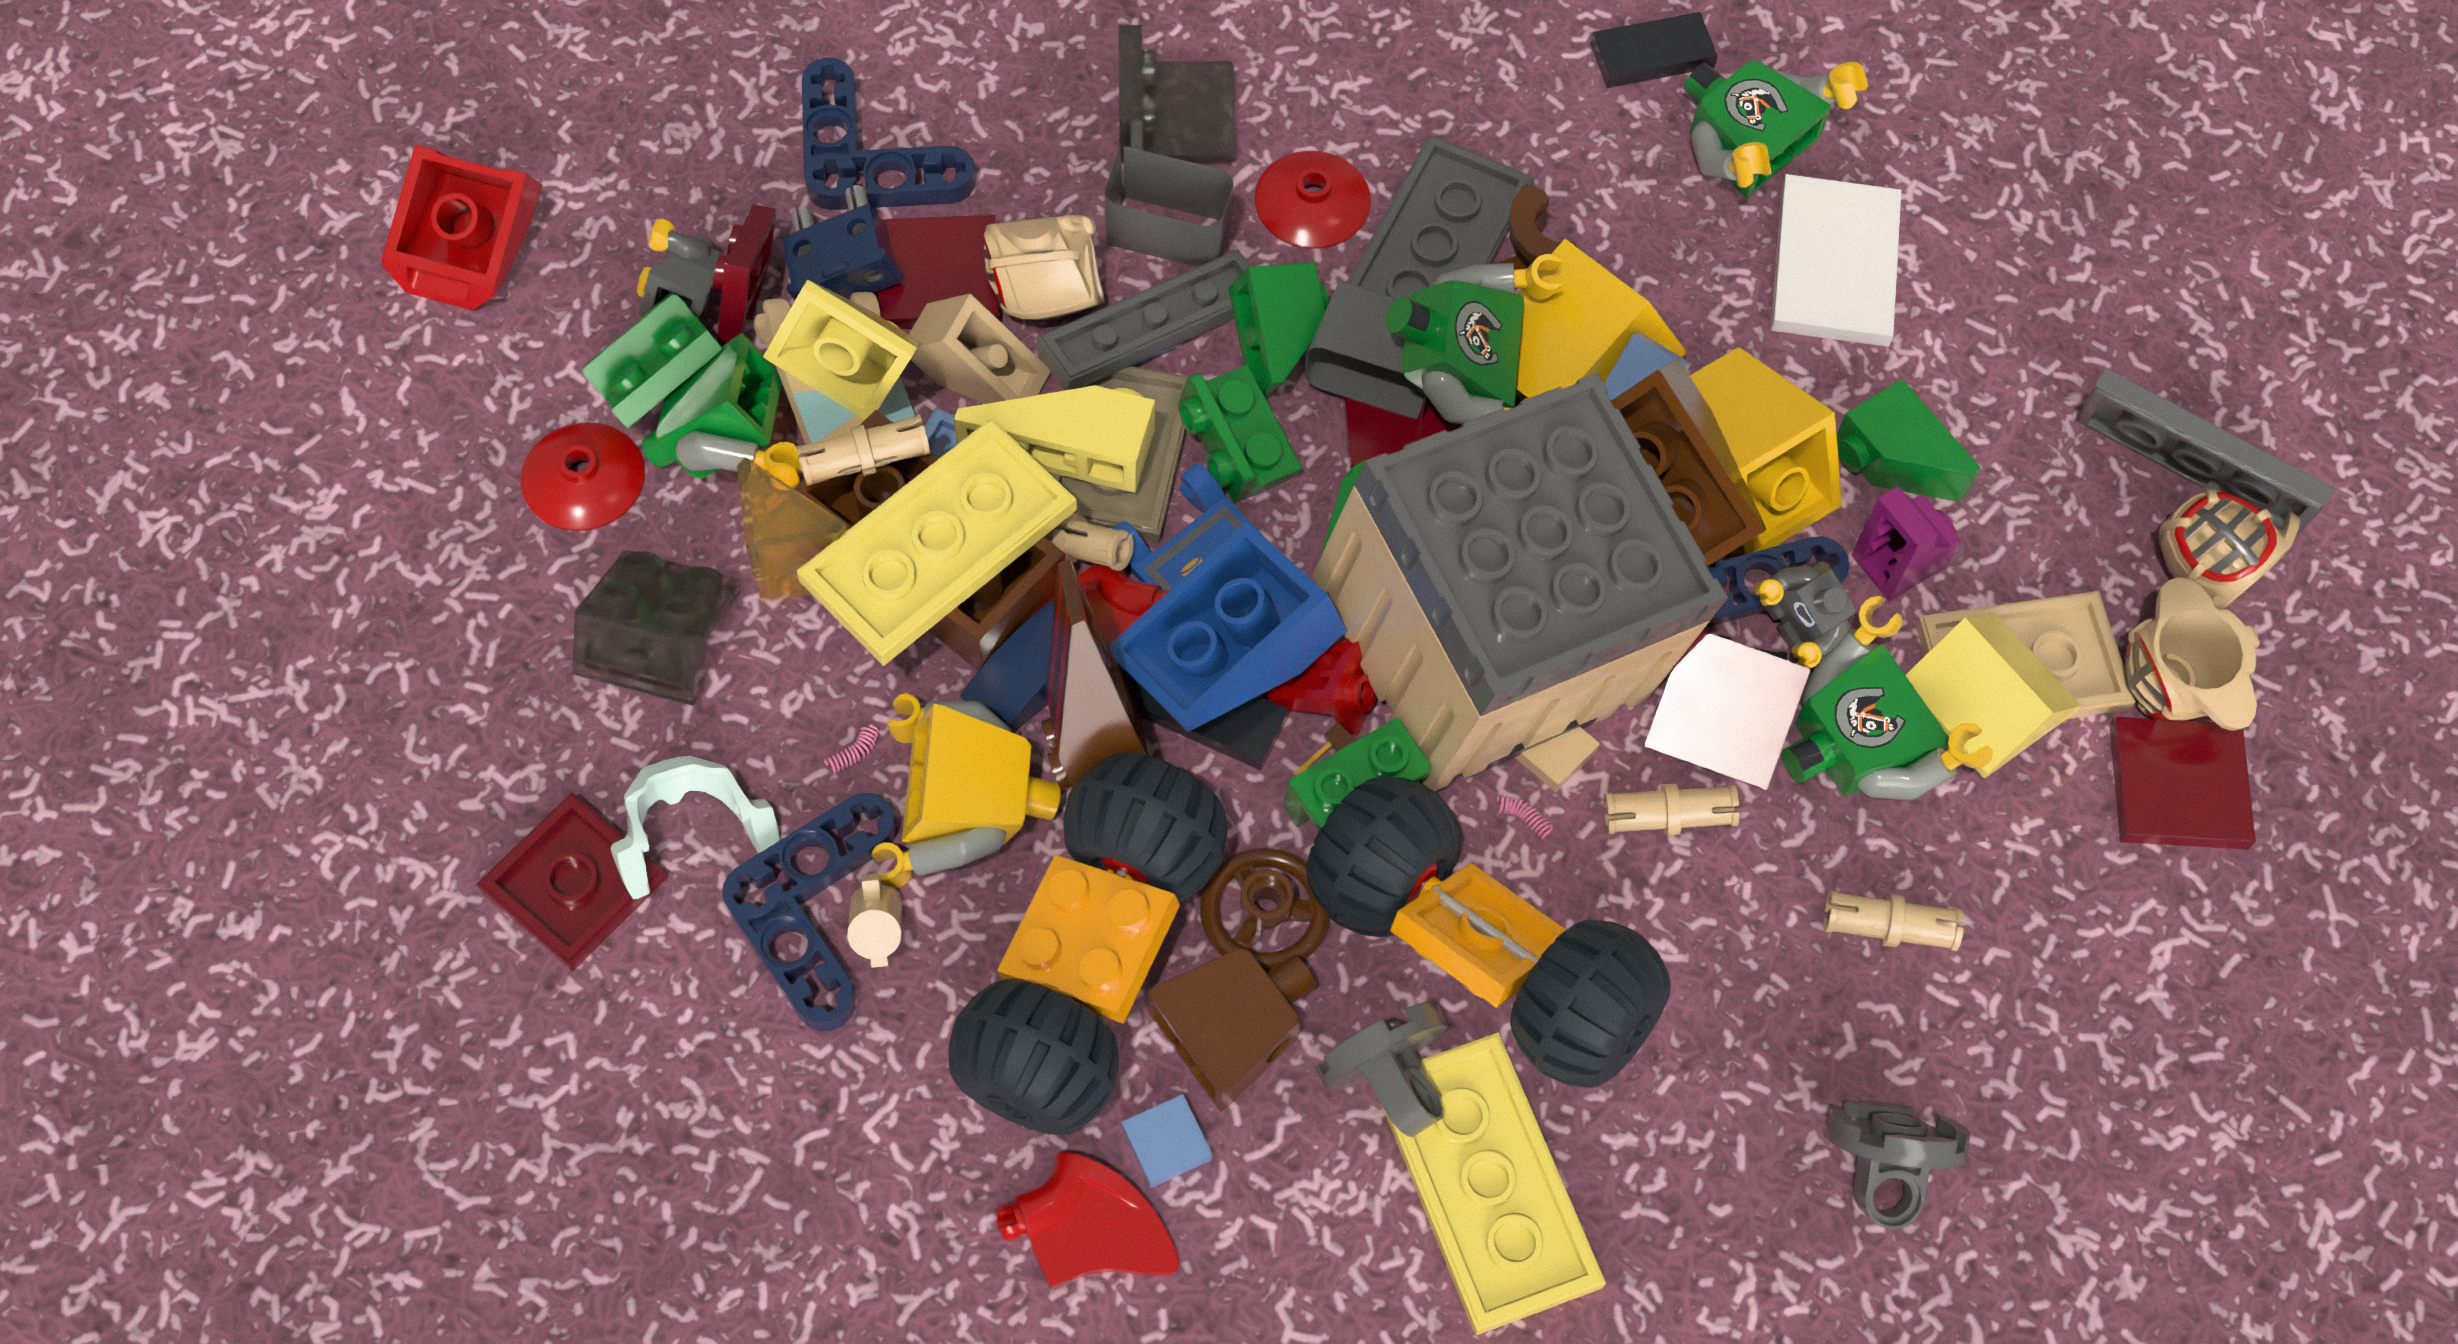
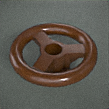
M1254 848L1239 852L1220 864L1202 891L1200 918L1209 942L1221 956L1239 948H1246L1251 952L1263 970L1268 972L1292 955H1296L1302 961H1305L1317 950L1327 934L1331 919L1316 902L1308 885L1306 875L1307 862L1299 856L1284 850ZM1269 867L1289 873L1304 886L1310 900L1293 899V887L1282 873L1271 869L1256 871L1254 868ZM1235 878L1241 888L1240 907L1245 915V921L1232 939L1222 925L1219 907L1223 891L1229 882ZM1261 899H1269L1277 907L1271 911H1262L1255 906V903ZM1282 921L1310 922L1303 936L1288 948L1275 952H1257L1252 950L1264 930L1273 929Z

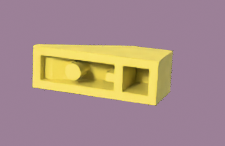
M1089 386L958 408L954 418L957 444L992 418L1048 472L1136 493L1155 432V400L1143 397L1140 393L1128 388L1112 390L1100 386Z

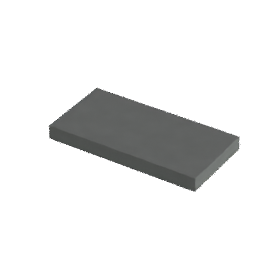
M1428 135L1347 283L1396 299L1400 297L1410 298L1413 292L1432 286L1436 277L1443 273L1468 265L1492 264L1509 233L1508 222L1512 200L1523 185L1533 186L1535 177Z
M2107 368L2102 372L2077 417L2079 419L2078 422L2201 488H2214L2216 491H2225L2247 500L2261 510L2267 509L2273 516L2271 519L2272 523L2279 529H2281L2286 513L2290 509L2300 519V526L2296 535L2326 506L2336 489Z

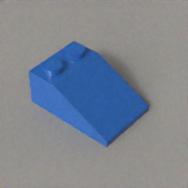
M1246 521L1115 639L1109 647L1117 664L1188 733L1301 674L1344 635L1347 629L1329 595Z

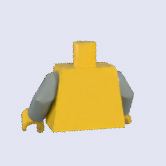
M904 693L894 699L892 705L896 713L911 715L903 721L888 720L886 724L891 735L897 741L912 743L901 841L912 844L909 851L902 852L898 846L892 843L885 842L878 844L873 849L871 856L876 862L897 859V865L891 872L886 874L879 873L881 885L897 889L909 881L912 870L921 876L958 868L999 851L1001 846L1006 844L1022 828L1025 815L1045 820H1052L1054 818L1061 796V789L1058 783L1029 776L1030 742L1025 737L1012 733L1011 728L983 703L978 701H929L925 708H921L918 699L913 695Z

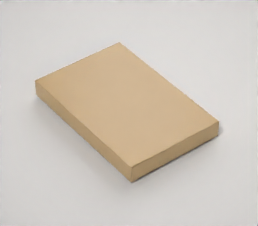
M2099 591L1919 616L1915 623L1925 656L1965 617L1996 613L2081 704L2080 709L2068 719L2130 710L2136 703L2133 694L2129 690L2127 677L2124 674L2125 668Z

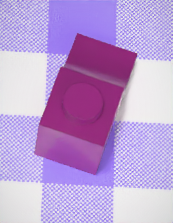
M1897 486L1877 499L1851 556L1890 602L1946 568L1961 539L1956 534L1955 527L1950 518L1943 511L1935 509L1923 494L1909 500Z

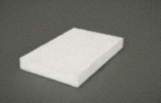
M1785 174L1781 189L1771 331L1889 347L1894 333L1901 207L1900 189Z

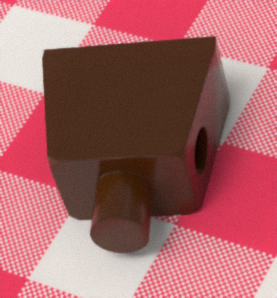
M1239 948L1147 991V1012L1221 1112L1229 1107L1298 1040L1301 1021L1290 1005L1314 990L1316 983L1309 969L1296 955L1290 956L1266 973L1248 949Z

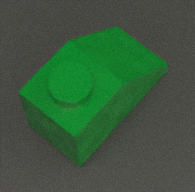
M1315 262L1248 267L1228 287L1243 364H1248L1265 398L1284 382L1308 348L1328 307V292L1325 285L1319 282Z
M1903 379L1846 412L1836 434L1838 456L1844 466L1852 472H1860L1868 483L1874 487L1892 490L1898 486L1903 492L1923 494L1928 497L1957 502L1967 496L1981 469Z

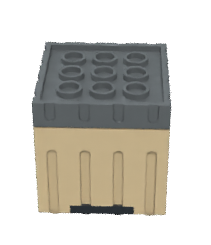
M1598 373L1577 380L1576 384L1564 389L1560 386L1523 400L1518 406L1505 411L1502 408L1465 422L1459 429L1447 433L1444 430L1407 444L1401 451L1390 455L1386 452L1366 460L1312 575L1317 585L1325 592H1328L1334 602V607L1347 629V632L1344 634L1345 638H1348L1352 643L1359 641L1363 657L1360 666L1364 673L1368 675L1369 683L1379 701L1386 700L1392 711L1389 720L1391 721L1398 717L1431 764L1430 774L1422 779V782L1434 792L1448 786L1458 774L1462 773L1464 778L1470 777L1517 757L1522 752L1578 727L1583 729L1611 717L1620 705L1625 704L1627 708H1631L1646 701L1728 599L1717 578L1713 579L1706 567V559L1684 521L1680 522L1673 510V502L1651 464L1647 465L1639 451L1641 447L1618 408H1614L1608 398V390Z

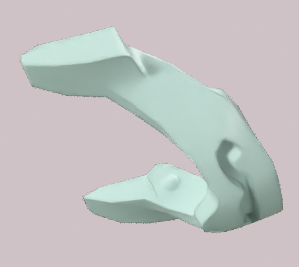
M682 756L663 760L645 767L639 772L624 795L628 832L624 839L611 846L616 867L625 887L633 899L641 898L650 893L644 852L649 851L648 836L642 826L648 808L657 800L663 799L670 805L680 802L683 795L688 791H702L718 798L742 822L758 853L780 841L778 825L772 806L766 799H748L732 773L722 764L693 756Z

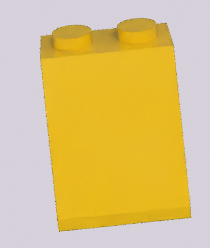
M1566 239L1552 253V255H1556L1561 259L1562 263L1560 266L1549 271L1537 270L1538 276L1543 282L1548 284L1555 282L1563 283V285L1553 295L1545 299L1533 298L1524 288H1521L1517 293L1524 297L1515 393L1522 400L1560 386L1564 389L1576 384L1577 380L1594 373H1598L1603 383H1605L1633 333L1638 331L1680 357H1683L1687 352L1648 300Z
M1740 347L1690 375L1695 386L1712 410L1767 528L1763 533L1735 549L1734 551L1738 556L1775 547L1842 506L1834 411Z

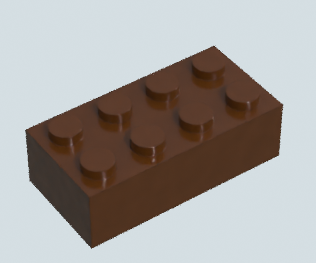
M875 410L860 425L863 424L865 429L893 422ZM930 451L928 455L906 458L875 467L876 473L863 476L862 471L830 478L810 486H806L803 479L789 493L798 530L822 549H825L936 462L939 457ZM1043 537L928 631L973 667L980 670L985 662L1017 629L1055 598L1058 563L1065 561V553Z

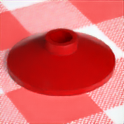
M1300 151L1276 160L1263 172L1255 190V207L1262 224L1278 239L1301 248L1321 249L1345 242L1362 228L1367 220L1371 206L1370 190L1360 171L1347 160L1322 151ZM1318 186L1323 189L1318 192H1311L1305 187Z
M584 422L570 424L547 434L531 449L522 467L521 490L531 511L545 523L569 531L593 530L616 521L635 504L644 485V461L636 444L620 430L600 423ZM576 462H589L587 468L582 471L574 472L569 470L570 466Z

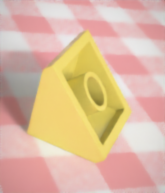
M1996 613L1965 617L1905 675L1948 737L1953 729L1964 723H1974L1983 730L1977 737L1970 738L1965 743L1963 751L1964 754L1969 755L1984 746H1989L1993 750L1991 761L1984 767L1975 768L1984 779L2075 714L2081 707V704Z

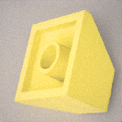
M807 280L763 358L865 420L871 413L879 409L915 353L919 340L869 309Z

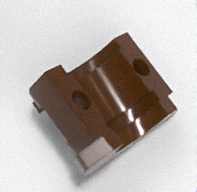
M1525 184L1512 200L1508 222L1509 239L1519 255L1498 263H1513L1514 270L1527 269L1536 258L1544 254H1552L1561 244V242L1553 241L1542 234L1547 214L1546 207H1548L1550 200L1544 190ZM1570 241V243L1577 247L1574 241Z

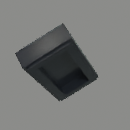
M1701 12L1595 31L1592 33L1590 42L1606 88L1691 73L1705 62L1712 68H1715L1718 57Z

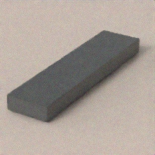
M1237 249L1037 337L1035 350L1064 390L1082 388L1233 320L1234 314L1228 287L1248 267L1252 266Z

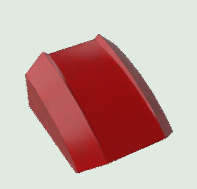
M415 144L383 252L382 267L406 293L469 310L476 309L492 298L505 280L525 238L543 185L527 173L508 168L500 170L450 157L438 150Z

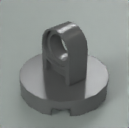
M1426 1001L1405 1008L1404 1010L1410 1019V1022L1400 1025L1399 1021H1395L1386 1025L1382 1019L1329 1051L1324 1056L1326 1062L1315 1066L1326 1090L1335 1093L1368 1079L1392 1123L1409 1137H1414L1440 1121L1444 1114L1441 1099L1416 1055L1418 1051L1442 1035L1448 1027L1436 1003L1433 1001Z
M1873 1101L1844 1102L1843 1110L1833 1106L1830 1108L1826 1136L1837 1147L1858 1155L1853 1186L1854 1200L1858 1208L1880 1227L1893 1230L1904 1228L1913 1223L1921 1214L1925 1203L1930 1169L1959 1167L1967 1160L1971 1133L1964 1125L1948 1117L1938 1114L1936 1127H1933L1922 1120L1913 1118L1914 1108ZM1888 1178L1902 1179L1904 1195L1901 1202L1891 1210H1877L1873 1203V1195L1878 1185Z

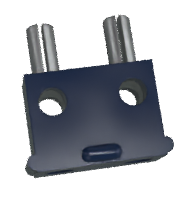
M853 185L854 192H852L850 187L846 189L845 197L848 211L817 224H814L812 212L809 208L799 207L800 213L796 208L792 211L791 217L794 233L782 237L791 281L787 285L786 290L794 301L807 280L849 300L852 293L865 291L875 293L898 284L902 280L903 274L894 263L887 228L868 203L864 187Z

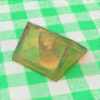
M744 457L737 465L745 544L760 600L764 602L812 595L799 582L797 570L832 542L839 540L847 531L846 523Z

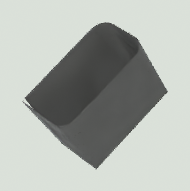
M1119 146L1104 189L1107 245L1196 267L1219 258L1231 220L1234 186L1232 177L1221 169L1124 146L1123 187ZM1125 197L1220 221L1214 225L1204 226L1121 206Z
M1339 281L1307 351L1304 373L1306 380L1319 389L1414 419L1418 418L1423 405L1422 420L1428 397L1423 392V389L1405 378L1401 370L1404 338L1390 332L1386 326L1388 310L1397 299Z

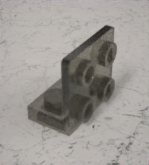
M1119 25V146L1121 163H1124V146L1188 162H1233L1236 158L1233 63L1230 61H1154V49H1142V25Z
M623 551L575 610L572 674L693 706L703 689L706 640L739 596L741 580L723 575L710 567H692L661 559L658 555L647 551Z

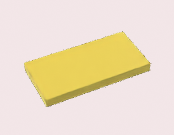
M990 418L797 570L798 579L885 666L1077 510V499Z
M1499 1032L1421 1059L1420 1062L1441 1099L1444 1110L1443 1118L1414 1137H1409L1392 1123L1386 1112L1385 1115L1475 1336L1604 1288L1606 1285L1604 1277Z

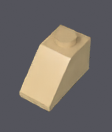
M971 294L927 303L909 333L910 336L919 340L918 347L910 359L936 384L985 404L1038 395L1051 373L1050 369Z

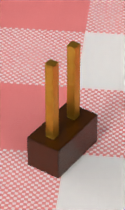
M1337 722L1324 734V739L1327 743L1294 774L1298 775L1305 771L1331 747L1338 752L1356 740Z

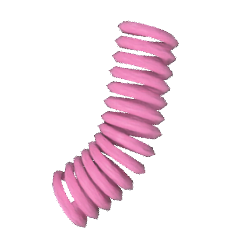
M870 724V727L875 730L868 727L860 728V735H858L857 740L853 743L854 745L848 746L849 751L844 748V752L840 750V754L836 752V756L832 755L838 769L837 771L831 757H828L834 775H836V772L840 773V770L848 768L849 765L852 766L853 763L860 762L861 757L856 748L862 753V758H865V752L860 745L866 749V754L870 753L869 749H873L879 733V729L876 726ZM862 741L867 743L870 746V748H868ZM824 759L825 765L828 766V761Z
M1498 795L1497 798H1496V801H1497V802L1500 801V796H1499V795ZM1508 795L1506 800L1504 796H1501L1499 814H1513V816L1516 815L1521 821H1524L1532 813L1525 820L1524 824L1528 823V827L1534 830L1543 821L1534 831V834H1537L1540 830L1538 837L1541 836V840H1544L1545 836L1552 831L1553 824H1550V821H1546V818H1543V815H1540V812H1537L1533 805L1529 806L1528 802L1523 804L1524 801L1522 799L1516 806L1518 802L1517 797L1514 799V802L1513 796L1510 797L1509 802Z

